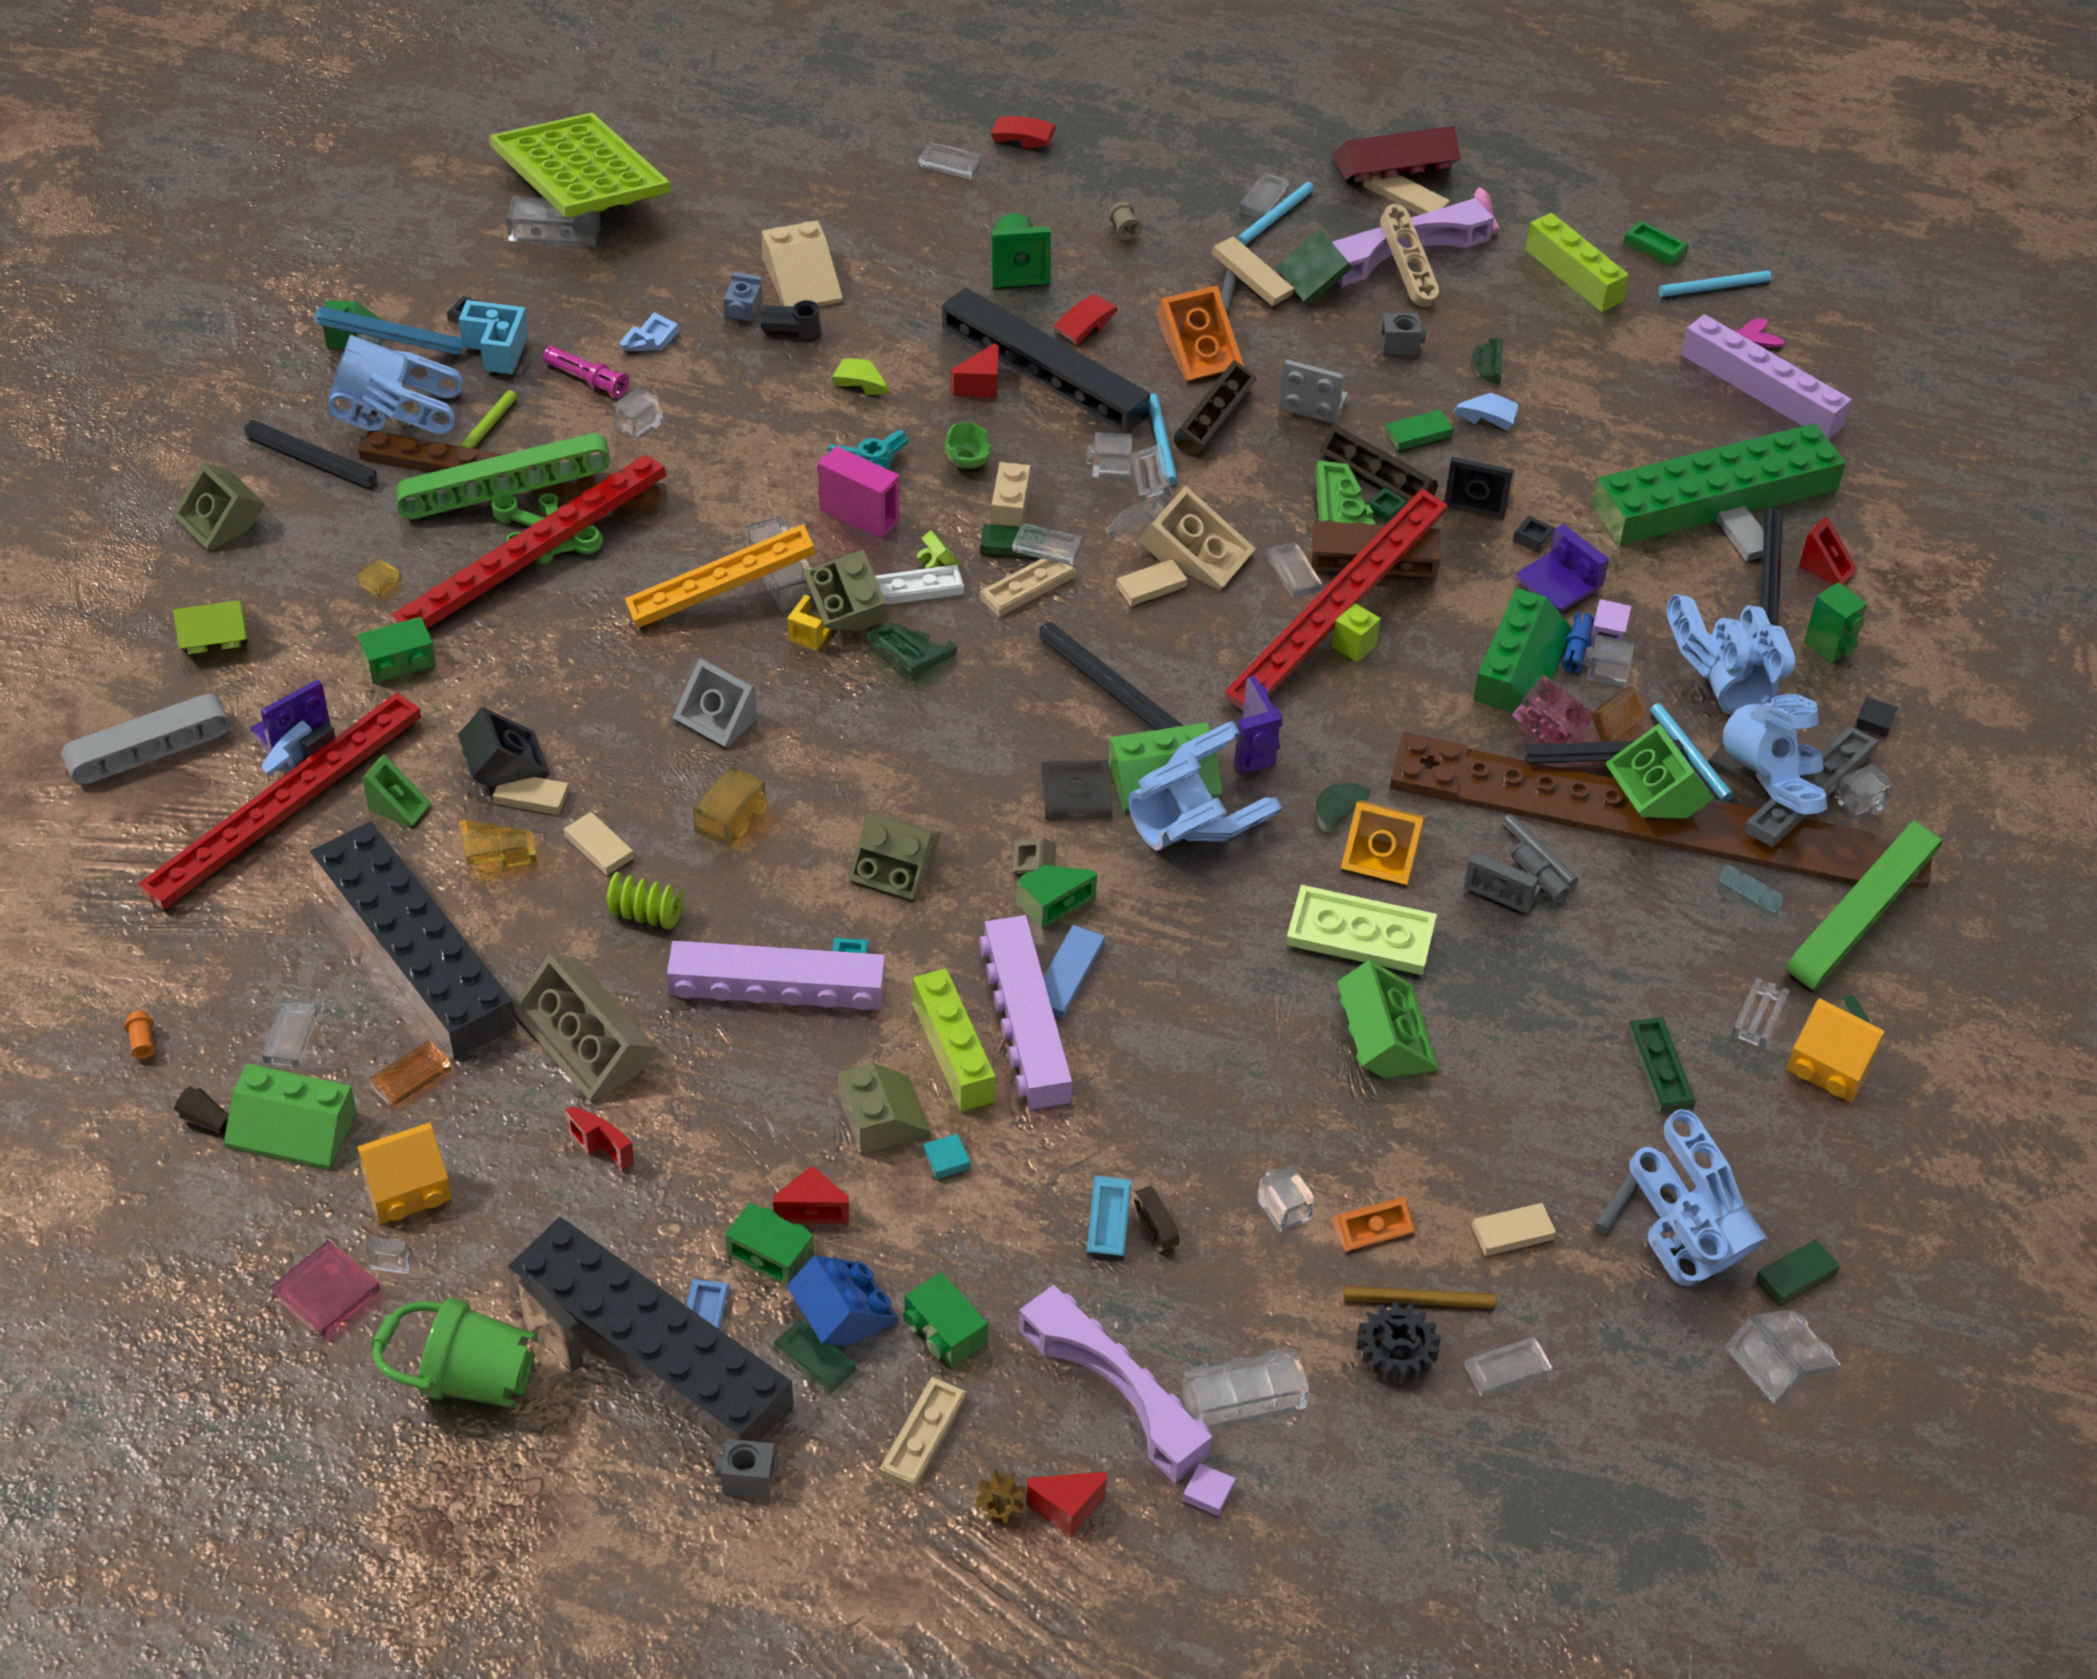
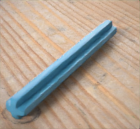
M322 306L318 307L315 314V322L322 326L453 355H459L463 348L461 338Z

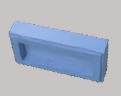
M692 1279L686 1306L721 1330L730 1291V1283Z

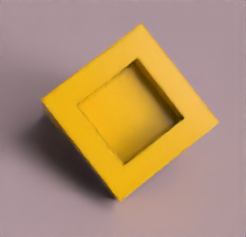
M808 595L803 596L787 618L788 641L818 651L833 630L825 628L821 617L812 614V598Z

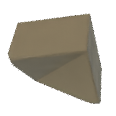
M1045 838L1014 840L1012 874L1024 875L1027 872L1035 871L1043 865L1055 866L1056 843Z

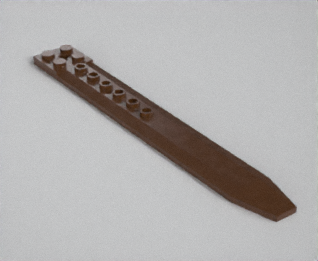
M1406 732L1402 734L1390 782L1391 789L1856 885L1893 843V841L1868 831L1804 818L1774 847H1771L1744 832L1746 821L1759 810L1758 808L1713 799L1688 818L1641 817L1616 779L1540 763L1528 764L1525 760L1468 749V745ZM1425 764L1434 765L1431 770L1425 768ZM1932 858L1907 887L1928 888L1931 877Z

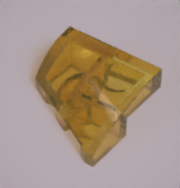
M465 819L458 820L467 865L501 859L503 868L537 862L532 831Z

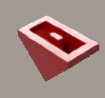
M992 344L950 370V393L953 396L997 397L998 345Z
M1823 518L1807 535L1799 567L1833 585L1838 582L1843 585L1857 570V567L1829 518Z
M812 1165L773 1195V1211L780 1218L790 1223L849 1224V1196Z
M1106 1472L1027 1478L1026 1505L1071 1537L1105 1500Z

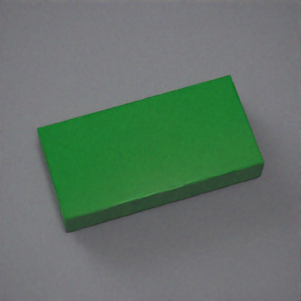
M1641 220L1624 237V243L1670 266H1673L1687 253L1689 244Z
M1440 409L1385 425V433L1398 451L1452 437L1454 430Z

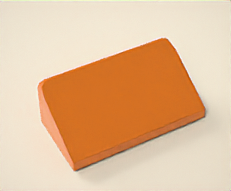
M1406 1196L1330 1217L1345 1252L1416 1232Z

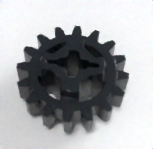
M1393 1302L1391 1310L1387 1311L1380 1304L1377 1307L1376 1315L1371 1312L1366 1313L1364 1323H1359L1356 1349L1361 1351V1363L1371 1362L1369 1370L1371 1374L1381 1370L1384 1372L1383 1380L1387 1381L1392 1374L1397 1375L1399 1383H1403L1405 1375L1409 1374L1416 1381L1419 1379L1420 1370L1426 1373L1431 1371L1432 1362H1437L1441 1337L1435 1334V1322L1425 1323L1427 1314L1425 1311L1415 1315L1412 1313L1413 1305L1409 1304L1405 1310H1400L1398 1303Z

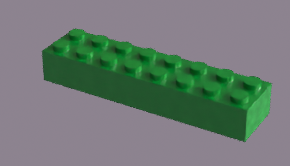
M1814 423L1597 477L1591 505L1620 546L1714 522L1719 512L1746 506L1750 512L1836 491L1839 489L1846 462L1817 424Z

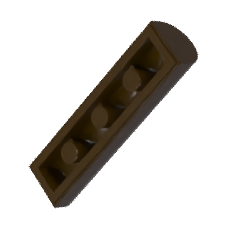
M1233 360L1174 434L1176 447L1184 454L1197 455L1258 377L1236 360Z
M1336 424L1332 425L1319 452L1339 463L1348 464L1353 471L1389 489L1407 501H1410L1421 489L1426 490L1433 496L1436 494L1438 488L1437 480Z

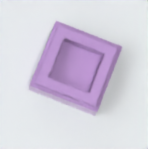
M1199 1463L1183 1493L1182 1501L1219 1517L1235 1486L1236 1478Z

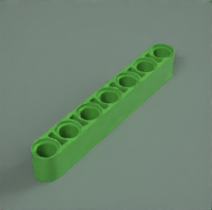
M592 433L407 478L400 481L396 487L397 511L404 518L416 519L604 472L610 465L608 442L602 435ZM592 452H600L597 455H590ZM563 459L570 460V461L564 462V463L559 462V461H561V460H563ZM531 467H538L536 470H529ZM503 474L508 475L507 477H502V478H501V477H497V476L503 475ZM476 482L477 484L468 485L467 483ZM438 490H447L442 493L436 492ZM408 497H413V498H416V499H414V500H407L406 498H408Z
M1913 820L1796 951L1786 965L1785 971L1815 991L1930 861L1941 846L1943 839L1916 820Z

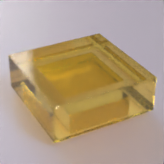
M378 557L354 574L355 582L377 597L401 581L400 572Z

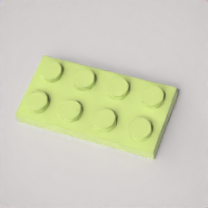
M1301 885L1288 930L1286 945L1361 962L1371 960L1380 966L1423 975L1437 914Z

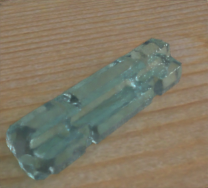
M1726 865L1719 876L1720 883L1729 888L1733 885L1736 892L1758 904L1760 901L1763 902L1762 906L1772 912H1776L1781 907L1784 900L1782 893L1775 889L1769 891L1768 885L1746 873H1743V875L1739 874L1740 870L1732 865Z

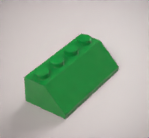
M1515 588L1478 672L1473 697L1474 701L1536 719L1566 648V637L1572 630L1569 623L1547 597Z

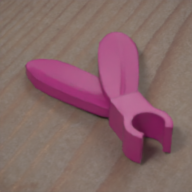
M1764 318L1750 321L1739 331L1738 329L1733 330L1761 347L1778 348L1784 345V340L1762 333L1767 326V320Z

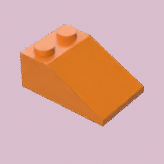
M1218 285L1161 298L1156 315L1164 339L1186 382L1223 374L1233 360H1236L1244 367Z

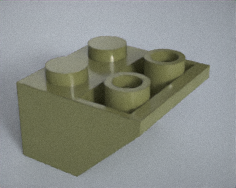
M864 549L803 571L825 628L861 631L889 620L885 600Z
M868 813L863 825L849 880L912 900L915 899L933 865L941 832L882 813Z

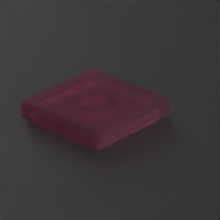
M329 1240L269 1287L272 1296L321 1338L326 1336L381 1290L378 1281Z

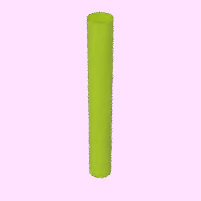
M508 390L459 446L474 448L517 399L516 393Z

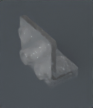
M1791 1309L1750 1315L1725 1345L1727 1351L1773 1404L1783 1402L1804 1376L1836 1371L1841 1365L1834 1357L1832 1348L1811 1331L1807 1320L1801 1314Z

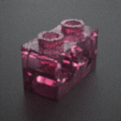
M1544 674L1531 687L1512 714L1514 718L1547 743H1576L1596 715Z

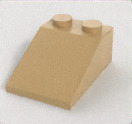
M818 220L761 231L762 258L783 306H794L802 300L814 301L819 307L843 302L827 240Z
M1186 485L1137 539L1160 562L1173 559L1183 573L1218 590H1221L1256 549Z

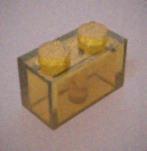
M730 766L694 807V831L729 848L738 837L741 838L746 833L749 823L755 816L761 815L765 810L768 801L765 793V781Z

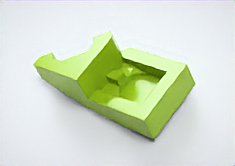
M843 358L832 375L836 387L862 385L866 395L889 393L887 384L870 360Z

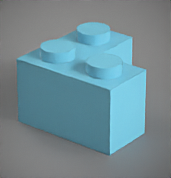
M466 300L459 317L463 347L481 350L484 371L513 374L528 338L526 308Z

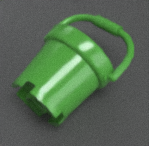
M454 1297L446 1299L443 1303L430 1301L412 1302L397 1308L392 1314L384 1318L371 1342L373 1347L372 1358L376 1368L387 1378L401 1384L416 1387L419 1396L422 1398L441 1400L447 1396L498 1405L514 1410L517 1408L518 1403L510 1400L513 1393L523 1396L536 1352L527 1350V1341L537 1343L538 1336L537 1333L520 1329L473 1311L469 1303ZM412 1312H438L426 1341L418 1377L403 1374L392 1369L384 1361L382 1351L388 1346L400 1323L399 1320Z

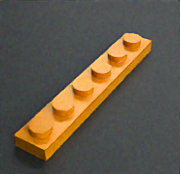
M804 524L629 596L625 600L638 629L817 553Z

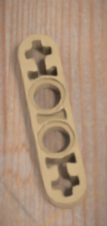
M1399 204L1388 205L1381 216L1380 223L1408 294L1417 306H1431L1439 294V286L1411 217L1403 206ZM1404 238L1408 240L1411 247H1402L1398 239ZM1408 263L1417 264L1421 268V272L1418 273L1410 270Z

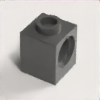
M1383 313L1380 333L1383 355H1419L1420 343H1425L1426 327L1420 324L1419 313Z
M727 1439L724 1454H717L715 1464V1478H721L722 1494L770 1499L776 1464L774 1443ZM741 1466L752 1467L751 1469L745 1471L737 1469Z

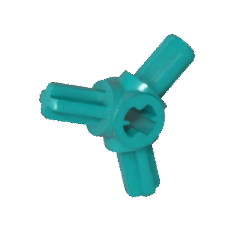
M898 430L883 441L877 438L865 439L858 444L857 448L831 444L828 447L827 454L835 446H838L890 471L893 455L908 444L909 438L903 430Z

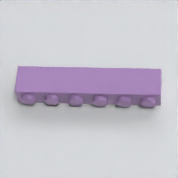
M1705 314L1687 327L1681 352L1683 357L1801 426L1816 423L1828 440L1845 426L1852 401L1851 398Z
M1022 915L985 921V936L979 937L982 957L989 958L990 963L986 964L989 984H995L997 991L993 992L996 1011H1003L1004 1018L1001 1019L1004 1040L1010 1039L1012 1045L1008 1047L1011 1068H1018L1019 1075H1016L1019 1097L1025 1096L1028 1110L1071 1103L1072 1080L1027 917Z
M672 940L667 969L669 996L681 998H708L719 1001L738 1000L753 1003L768 1002L787 1005L822 1006L825 1008L842 1007L859 1010H881L885 981V955Z

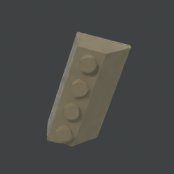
M549 953L514 1002L516 1016L589 1101L599 1099L638 1076L657 1049L576 957Z

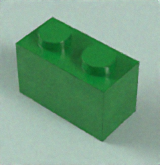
M1839 582L1816 597L1804 642L1831 663L1843 656H1849L1858 645L1857 637L1859 630L1865 622L1863 617L1867 603Z
M421 617L357 634L361 657L372 683L436 666L433 643Z
M749 1202L725 1233L726 1255L786 1287L814 1256V1235L804 1226L792 1224L780 1218L773 1210L767 1207L761 1208Z
M939 1272L904 1295L905 1312L903 1313V1318L907 1326L913 1332L918 1331L926 1339L931 1353L938 1359L942 1357L950 1368L988 1344V1322L942 1272Z

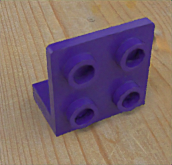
M1562 524L1554 530L1550 552L1517 572L1515 580L1530 592L1547 597L1559 613L1603 587L1609 558L1565 524Z
M315 680L264 707L261 710L263 721L251 726L250 729L252 737L269 754L279 740L302 720L311 728L312 732L325 722L330 725L323 684L319 680Z

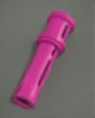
M553 345L547 347L544 352L543 361L546 364L586 380L592 389L607 391L615 399L621 398L628 389L629 376L626 373L611 371L603 363L592 364Z

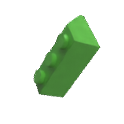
M1207 722L1110 737L1108 765L1124 813H1130L1128 804L1129 793L1141 788L1138 781L1147 774L1165 766L1182 744L1209 732L1210 729ZM1217 752L1198 760L1202 767L1198 773L1212 799L1222 798Z
M1660 723L1605 762L1641 817L1688 818L1714 799L1713 795Z
M1371 960L1366 961L1337 981L1341 994L1340 1003L1346 1011L1349 1020L1348 1030L1354 1038L1357 1047V1060L1365 1070L1372 1071L1383 1078L1434 1072L1439 1068L1411 983Z
M247 1063L232 1092L224 1145L226 1148L330 1170L357 1113L352 1086Z

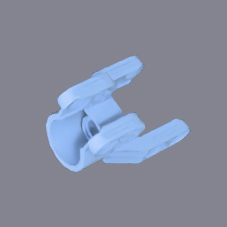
M350 335L328 397L330 398L328 410L336 419L369 431H377L383 428L388 415L394 419L436 434H446L451 431L455 421V414L451 407L444 402L401 386L403 383L441 398H452L460 393L463 378L457 370L410 352L390 350ZM422 367L427 371L428 375L423 379L415 378L411 374V369ZM447 377L454 379L457 383L456 388L451 390L443 388L440 384L441 379ZM338 398H344L349 400L352 407L348 410H340L335 406L334 401ZM412 401L419 406L420 410L413 414L407 413L403 409L402 404ZM357 405H362L359 415H356ZM372 410L377 412L374 420L368 418ZM437 412L445 413L449 417V422L442 425L437 424L432 419V415Z
M1678 594L1670 598L1667 605V618L1680 652L1704 678H1708L1722 710L1727 714L1733 715L1738 708L1747 704L1763 705L1771 703V699L1777 696L1779 690L1778 681L1780 678L1789 677L1795 666V655L1784 629L1781 626L1771 625L1762 607L1748 605L1743 609L1740 621L1720 618L1714 626L1713 633L1708 634L1695 600L1689 596Z
M1784 694L1773 697L1771 703L1763 705L1747 704L1738 708L1724 727L1723 744L1726 753L1733 760L1756 771V777L1774 801L1801 814H1815L1827 809L1824 789L1800 778V775L1813 774L1824 769L1822 751L1806 743L1798 745L1796 729L1811 728L1819 724L1818 704L1797 694ZM1778 740L1776 748L1773 747L1774 742Z
M1234 721L1225 723L1182 744L1165 766L1141 778L1138 781L1141 788L1129 793V810L1135 827L1143 840L1154 850H1161L1183 838L1186 841L1224 842L1270 819L1283 810L1277 797H1265L1222 818L1227 812L1219 798L1212 799L1198 773L1202 769L1198 760L1225 748L1229 741L1240 734Z
M1681 1109L1675 1111L1666 1120L1664 1135L1669 1146L1696 1185V1188L1689 1193L1665 1154L1651 1147H1644L1638 1150L1631 1158L1629 1166L1633 1177L1660 1217L1649 1229L1648 1241L1650 1246L1676 1283L1681 1286H1691L1697 1281L1701 1282L1738 1263L1765 1244L1768 1238L1743 1202L1730 1165L1699 1118L1689 1110ZM1678 1120L1686 1123L1690 1129V1136L1683 1137L1677 1134L1674 1130L1673 1122ZM1696 1152L1706 1154L1710 1158L1711 1168L1705 1169L1700 1167L1695 1162L1694 1154ZM1646 1156L1653 1159L1657 1166L1656 1172L1652 1173L1644 1170L1640 1164V1157ZM1661 1188L1672 1189L1677 1196V1201L1674 1204L1664 1201L1660 1195ZM1670 1231L1672 1233V1239H1663L1661 1236L1662 1232L1667 1233ZM1681 1246L1682 1250L1673 1256L1671 1252L1673 1250L1676 1251ZM1680 1259L1690 1260L1696 1267V1274L1690 1276L1683 1273L1679 1266Z

